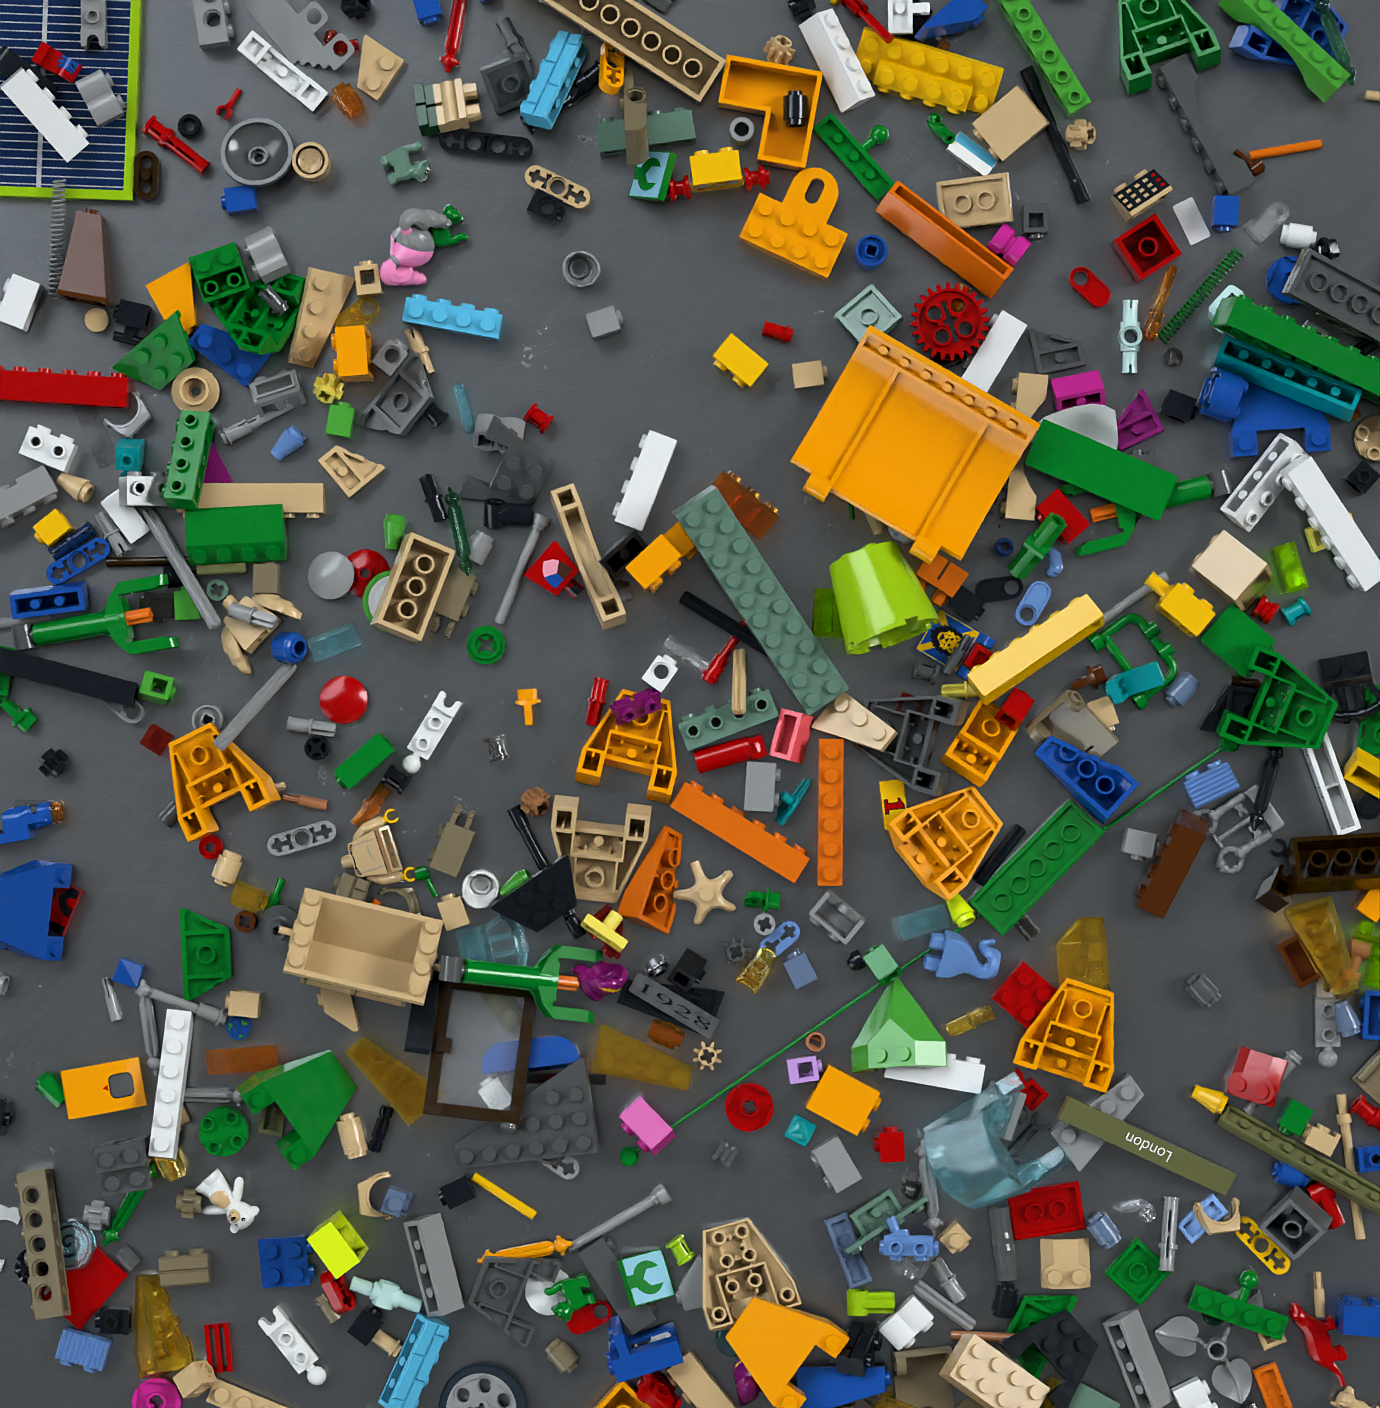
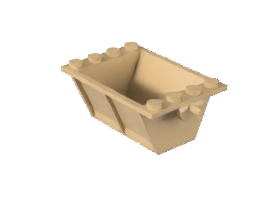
M305 888L293 929L283 926L279 927L278 933L291 936L283 973L299 976L300 983L400 1007H405L406 1002L423 1006L429 981L432 980L433 971L440 972V964L436 963V951L444 921Z

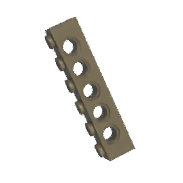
M53 1169L17 1173L15 1189L20 1197V1204L18 1205L19 1216L23 1220L21 1236L26 1244L27 1251L25 1252L24 1260L26 1266L29 1267L30 1277H28L27 1282L29 1290L32 1291L33 1298L31 1312L35 1316V1320L71 1315ZM35 1189L39 1193V1199L36 1202L32 1199V1193ZM37 1214H40L42 1217V1223L39 1227L35 1223ZM41 1238L45 1241L43 1251L38 1247V1242ZM43 1263H46L49 1268L46 1275L41 1271ZM47 1287H49L52 1292L51 1298L49 1300H47L44 1295V1291Z

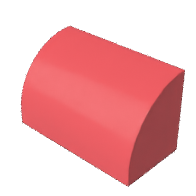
M781 708L769 755L802 764L815 717Z

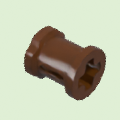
M251 910L241 911L235 916L234 925L240 932H250L257 927L258 916ZM242 916L245 918L251 917L250 927L248 925L242 926Z

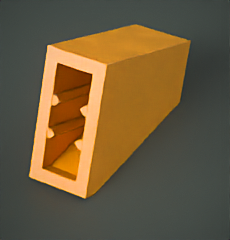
M187 262L145 286L164 320L177 309L180 311V321L183 330H186L188 337L193 335L194 330L198 328L194 273L191 264Z

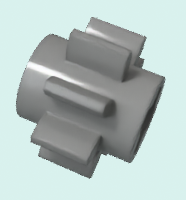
M93 1200L91 1206L85 1205L83 1223L90 1224L89 1230L101 1231L103 1225H109L111 1208L104 1207L105 1201Z

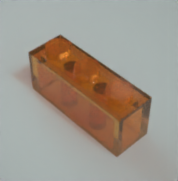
M723 470L711 485H714L719 490L740 524L761 541L779 519V516L776 514L779 510L768 501L766 504L758 499L760 494L750 486L747 489L739 483L741 479L731 470L728 473Z

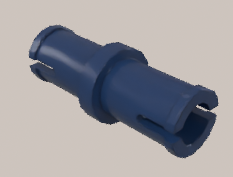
M86 521L85 524L72 533L67 532L64 535L65 538L49 547L48 551L50 554H53L60 550L53 556L57 561L73 549L79 548L80 544L96 535L97 532L93 527L85 533L84 531L92 526L89 521Z
M1000 538L994 544V552L999 557H1008L1013 552L1014 545L1010 539ZM1000 545H1005L1007 551H1003Z

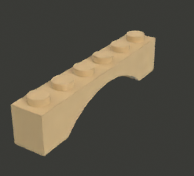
M1019 372L1017 378L1012 379L1011 392L1015 393V402H1010V406L1031 418L1037 408L1046 400L1048 375ZM1021 455L1002 489H1006L1005 499L1000 501L999 513L1004 514L1003 519L1033 522L1037 496L1031 489L1025 476Z
M574 483L550 491L551 503L603 631L625 623V609L607 571L598 562L601 556L592 536Z

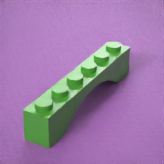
M1270 0L1219 1L1218 5L1235 21L1253 25L1276 40L1297 64L1304 77L1306 86L1324 103L1351 75Z

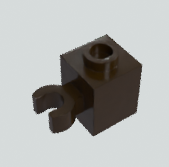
M1283 864L1275 868L1273 875L1262 882L1255 901L1273 913L1288 905L1294 894L1291 872L1285 876L1282 872Z

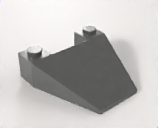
M949 695L865 699L863 706L893 728L898 734L884 752L856 744L855 742L853 746L913 790L932 796L945 795L951 772L929 765L940 722L953 726L964 725L969 701Z

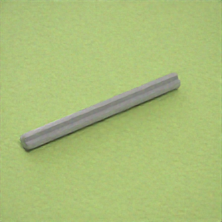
M154 507L144 509L142 511L144 520L207 626L211 630L219 627L221 620Z

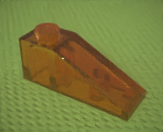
M279 1043L205 1050L208 1075L264 1071L281 1065Z

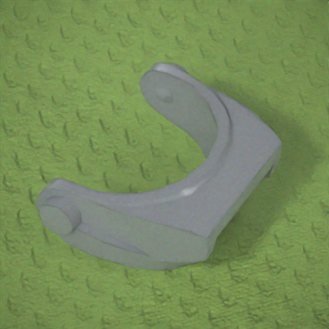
M133 390L131 393L137 399L138 411L130 422L124 425H113L107 418L103 422L107 428H111L129 438L137 434L138 430L152 418L144 401L140 398L142 395L137 390Z

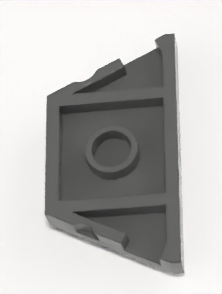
M412 350L355 422L357 425L400 436H405L434 400L420 355L416 351Z

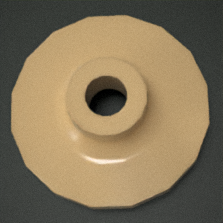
M192 367L183 370L176 376L172 384L171 393L174 403L180 410L209 412L219 400L220 388L218 381L212 373L204 368ZM195 388H200V395L194 396L192 393Z

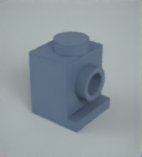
M390 1185L380 1211L398 1218L400 1215L405 1216L414 1193Z

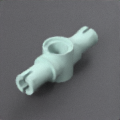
M1123 300V322H1120V333L1118 334L1120 352H1123L1122 374L1129 373V366L1130 374L1138 373L1137 352H1140V341L1142 340L1140 322H1137L1138 300L1131 301V308L1130 300ZM1126 331H1132L1136 335L1134 343H1128L1124 339Z
M353 1276L349 1287L351 1291L369 1296L372 1304L387 1310H392L393 1307L396 1309L401 1307L418 1313L423 1299L403 1293L398 1284L384 1279L373 1283Z

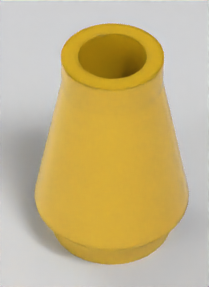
M1196 1085L1191 1096L1192 1099L1199 1102L1213 1114L1216 1112L1220 1115L1229 1099L1222 1091Z

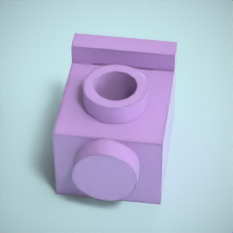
M815 1054L786 1058L790 1084L819 1080V1074H823L821 1059L816 1060ZM802 1064L809 1065L808 1072L804 1073L800 1070Z

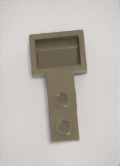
M625 68L624 82L619 90L620 94L624 93V96H619L620 111H624L627 165H639L646 162L649 158L646 92L643 88L634 86L633 68Z

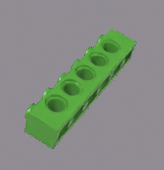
M995 0L1067 119L1089 107L1092 101L1030 1Z

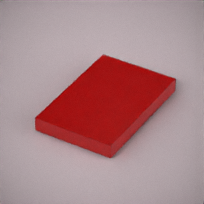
M1078 1180L1006 1192L1014 1241L1086 1229Z
M93 1242L89 1245L86 1258L79 1265L70 1267L66 1271L71 1315L64 1317L79 1330L129 1275L128 1272ZM87 1249L80 1255V1257L73 1263V1265L77 1264L82 1260V1258L86 1254ZM51 1290L45 1295L47 1300L51 1298Z

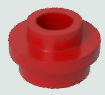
M208 835L200 841L199 852L206 859H216L223 852V843L217 836ZM208 843L215 845L213 852L207 850L206 846Z

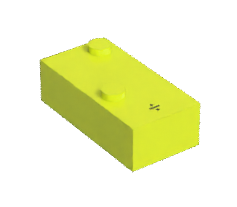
M341 1210L318 1225L307 1238V1241L336 1279L358 1264L369 1249Z

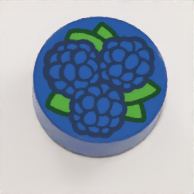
M233 1016L226 1024V1031L231 1038L241 1040L249 1035L251 1023L247 1017Z

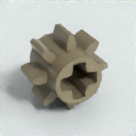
M185 1188L184 1194H177L176 1212H182L181 1218L193 1219L195 1214H201L203 1196L197 1195L195 1189Z

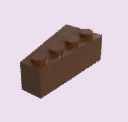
M1181 809L1176 822H1173L1169 828L1166 842L1161 844L1156 856H1158L1156 863H1152L1146 873L1148 879L1145 885L1141 884L1137 890L1135 897L1138 898V908L1164 919L1206 838L1207 820Z

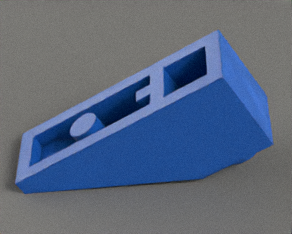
M951 0L929 19L914 37L917 40L965 32L971 25L976 28L984 20L982 14L988 6L982 0Z

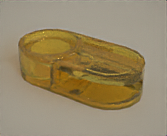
M370 296L360 298L337 316L336 326L367 325L379 314L378 302ZM364 302H372L375 309L372 314L365 315L361 312V306Z

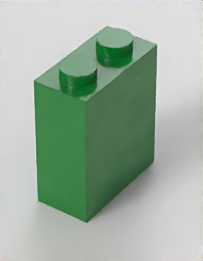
M1229 603L1197 639L1198 642L1241 678H1245L1246 675L1250 678L1256 672L1244 665L1252 642L1254 641L1271 649H1275L1272 645L1276 642L1275 639L1233 603Z
M378 732L334 770L337 775L334 779L343 789L347 787L349 790L355 789L391 758L397 750L383 733Z

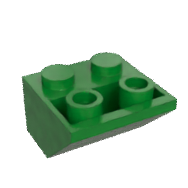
M235 242L188 258L204 304L251 289L240 250Z

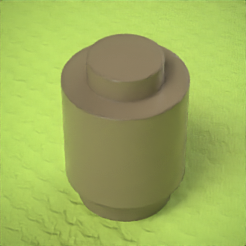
M558 1337L543 1350L547 1354L546 1358L561 1374L564 1371L569 1374L579 1365L576 1361L579 1356L564 1340L561 1341Z

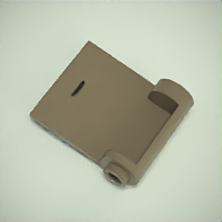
M1066 690L1026 725L1028 735L1037 743H1043L1050 736H1053L1077 747L1085 753L1101 757L1119 742V739L1086 705L1082 696L1072 690Z
M950 1345L892 1352L891 1360L896 1408H955L953 1385L939 1376L940 1371L953 1351Z

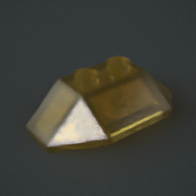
M1103 917L1078 918L1056 943L1059 987L1068 977L1110 991L1107 938Z

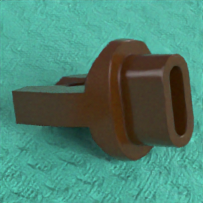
M1102 665L1086 666L1088 674L1071 681L1073 691L1092 684L1096 690L1099 689L1098 685L1107 681Z

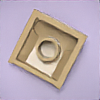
M1089 1237L1078 1239L1040 1238L1041 1288L1081 1289L1090 1287Z

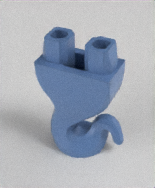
M945 930L944 934L931 933L929 948L937 949L939 952L938 955L926 953L923 960V968L935 972L936 977L949 978L966 973L980 980H991L998 973L1001 953L994 947L989 946L995 944V939H984L979 942L978 949L986 957V962L984 964L980 963L971 945L963 936Z

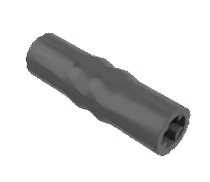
M997 1205L989 1207L991 1240L997 1281L1016 1280L1018 1277L1009 1206Z

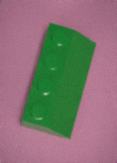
M283 504L198 508V510L185 509L186 549L189 566L287 560L288 540Z

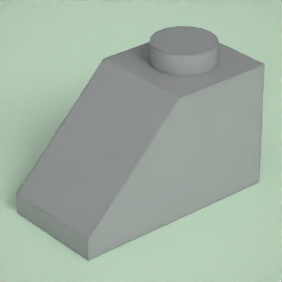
M702 1254L696 1255L679 1283V1291L675 1292L678 1306L683 1305L684 1311L702 1307Z

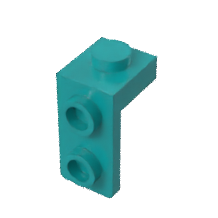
M1153 661L1113 675L1106 681L1105 689L1108 697L1113 699L1114 704L1124 702L1131 695L1163 685L1165 679L1158 662Z

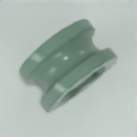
M215 579L208 583L206 592L210 599L220 602L228 597L229 586L226 582ZM215 584L224 587V591H221L223 593L221 597L216 594L212 595L211 590H214L212 587Z

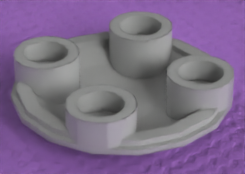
M329 551L320 554L312 561L308 570L310 588L323 599L334 600L345 597L354 582V564L339 552Z

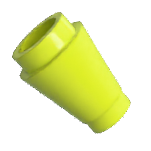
M959 893L949 901L946 900L953 923L957 924L959 928L966 927L975 921V911Z

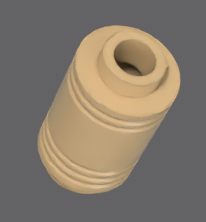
M354 1112L340 1115V1120L336 1121L344 1155H347L348 1159L366 1155L368 1147L360 1116H354Z

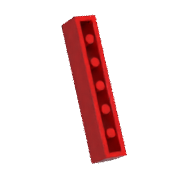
M0 366V401L130 409L131 380L125 378L123 373H110V377L101 376V372L86 371V375H76L77 371L62 370V374L52 373V369L38 368V372H28L27 367L15 366L13 371L4 370V366Z

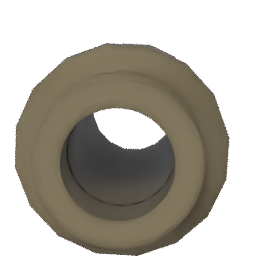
M325 1292L315 1298V1305L321 1308L329 1324L343 1316L333 1309Z

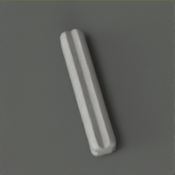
M918 1280L913 1286L915 1293L965 1330L971 1331L976 1324L975 1319L922 1280Z

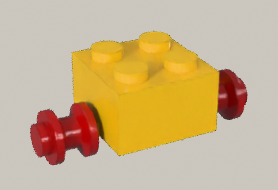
M733 147L720 148L718 153L710 154L708 150L696 151L694 156H690L692 183L689 185L688 175H684L683 181H675L671 177L666 198L671 197L672 202H674L677 196L685 195L687 200L691 199L690 189L691 192L695 193L740 187L744 185V182L746 192H750L752 186L758 185L762 190H765L766 184H770L769 170H764L763 165H759L757 171L751 172L747 167H744V176H742L738 150H733Z

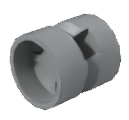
M203 705L193 713L191 719L192 726L196 730L208 723H212L222 732L227 725V716L218 706Z

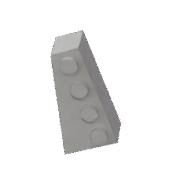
M42 465L13 481L14 485L12 486L6 484L0 487V526L4 529L15 523L14 518L21 514L23 517L28 516L36 511L35 507L39 504L44 503L47 505L58 498L56 495L61 493V490L47 466Z

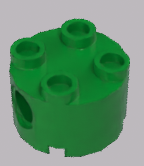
M231 1105L219 1106L211 1110L201 1120L199 1127V1139L203 1147L209 1154L219 1157L230 1156L238 1152L247 1143L251 1133L250 1122L246 1114Z

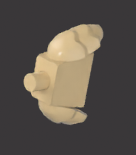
M259 593L251 599L245 596L240 602L234 596L229 595L221 604L227 611L230 604L236 602L250 608L255 606L257 610L274 616L279 614L295 620H301L302 613L293 606L292 602L281 599L279 595L272 593ZM228 615L223 619L226 625L221 634L223 650L229 656L232 666L237 667L242 674H251V667L246 652L252 654L283 621L278 616H276V626L272 630L255 624L250 626L246 621L228 617Z

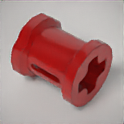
M534 403L523 420L525 422L529 421L540 429L539 432L541 434H544L555 416H549L538 408V404Z

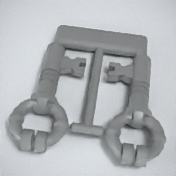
M1254 785L1246 790L1244 795L1240 791L1214 810L1201 808L1193 813L1199 817L1202 814H1207L1212 821L1211 827L1207 828L1206 836L1212 835L1211 837L1218 847L1222 848L1217 855L1215 863L1221 873L1234 874L1239 872L1244 865L1245 856L1256 849V847L1271 839L1272 835L1270 833L1273 834L1284 826L1283 820L1269 801L1268 808L1263 816L1270 827V832L1267 829L1262 832L1258 828L1256 831H1252V827L1249 826L1248 829L1254 833L1255 838L1240 848L1234 846L1223 848L1221 841L1250 822L1249 816L1220 837L1213 834L1218 827L1219 817L1230 811V809L1235 808L1238 810L1240 817H1243V812L1245 814L1249 813L1246 808H1243L1242 802L1246 800L1245 796H1248L1254 804L1259 788L1258 785ZM1228 852H1233L1236 858L1239 859L1238 864L1233 868H1229L1223 859V856Z

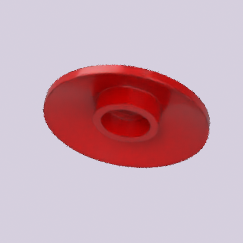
M363 549L347 557L355 567L354 582L349 592L363 598L368 583L376 575L390 570L386 559L381 554L373 550ZM366 568L369 570V576L363 578L360 573L362 569Z

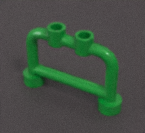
M1130 613L1116 620L1099 634L1093 632L1086 639L1097 653L1106 647L1121 669L1127 671L1133 669V667L1111 639V636L1129 623L1138 625L1144 637L1150 641L1158 656L1168 666V672L1163 676L1165 679L1163 685L1129 696L1134 705L1142 711L1149 706L1147 700L1172 683L1178 673V666L1172 656L1176 652L1168 641L1162 643L1158 635L1161 633V630L1156 623L1152 621L1148 624L1141 615Z

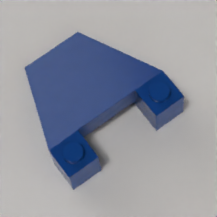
M1275 0L1274 4L1333 59L1335 58L1349 26L1327 0ZM1253 25L1238 26L1228 46L1229 49L1246 59L1297 66L1290 54L1276 40Z
M1249 382L1248 390L1244 396H1241L1238 404L1241 405L1240 413L1237 419L1232 418L1228 433L1230 459L1257 456V432L1300 429L1302 449L1307 454L1331 451L1330 426L1322 411Z
M32 860L0 874V945L22 957L45 961H61L64 937L48 934L53 887L70 888L72 864Z

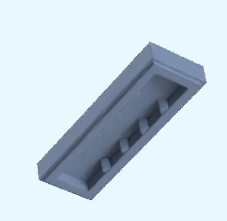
M847 1212L824 1220L850 1290L872 1282L873 1280L862 1251L855 1255L851 1253L844 1254L842 1251L844 1247L857 1239Z

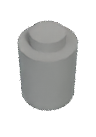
M746 117L734 119L730 124L729 130L731 141L738 146H745L752 141L754 134L753 123Z

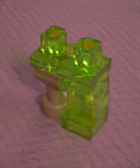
M1360 919L1356 931H1351V938L1348 944V949L1351 953L1349 969L1343 970L1341 978L1360 983L1362 974L1358 970L1362 959L1368 962L1362 983L1380 989V936L1371 935L1375 922Z

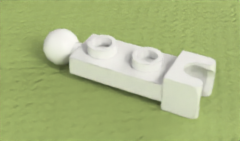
M443 691L439 693L407 746L413 753L402 760V769L406 773L414 774L419 771L421 757L429 760L453 718H455L461 708L462 702L456 701L452 707L447 708L444 705L446 693Z
M277 1305L273 1309L276 1322H269L267 1318L262 1317L259 1319L258 1324L267 1336L272 1339L298 1374L306 1369L308 1381L313 1385H321L326 1380V1372L322 1367L313 1364L319 1357L295 1328L282 1308Z

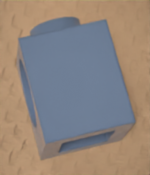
M796 950L785 956L787 960L783 964L795 989L818 979L805 952L799 953Z

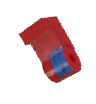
M43 41L31 59L35 65L72 84L82 69L80 64Z

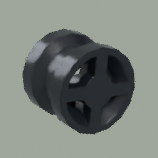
M313 736L306 741L304 751L310 759L322 760L328 756L330 745L324 737Z

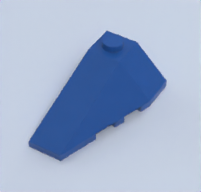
M1050 736L1034 753L1080 804L1102 824L1111 817L1139 785L1123 768L1107 763L1095 755L1085 753L1077 747L1053 736Z

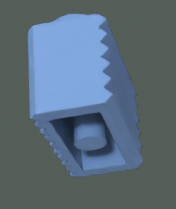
M1220 759L1206 765L1208 770L1202 773L1195 770L1185 775L1186 780L1181 782L1194 809L1202 807L1240 788L1227 761L1221 763Z
M66 1326L62 1331L55 1358L60 1359V1363L63 1365L74 1366L75 1363L84 1366L83 1370L87 1372L97 1373L106 1366L113 1340Z

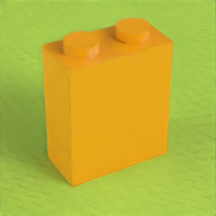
M828 1063L805 1107L858 1136L860 1131L865 1132L870 1122L867 1117L871 1110H877L882 1098L879 1097V1090Z

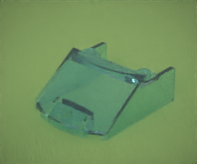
M1015 1072L923 1128L925 1154L936 1178L953 1198L972 1209L1030 1192V1187L1070 1163L1066 1153L1058 1146L1039 1159H1028L1016 1167L995 1133L994 1128L1004 1123L1009 1117L1010 1110L1004 1100L1025 1087Z

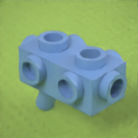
M895 1216L886 1219L891 1233L885 1234L884 1240H880L879 1254L890 1255L889 1260H904V1256H914L915 1261H929V1256H939V1241H935V1235H909L908 1229L900 1230Z

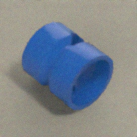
M870 234L864 236L859 240L855 249L854 257L856 263L865 270L878 269L887 256V246L885 241L877 235Z

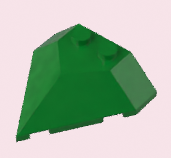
M287 274L267 284H264L262 279L249 282L251 289L208 304L240 350L258 355L280 352L295 328L306 278ZM269 284L283 300L286 299L288 301L287 305L289 308L280 316H277L276 313L273 314L269 305L258 295Z

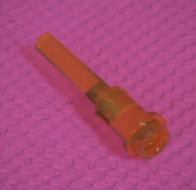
M1169 266L1154 309H1150L1145 326L1141 328L1143 339L1155 341V338L1159 337L1158 330L1165 316L1163 310L1179 270L1176 266Z

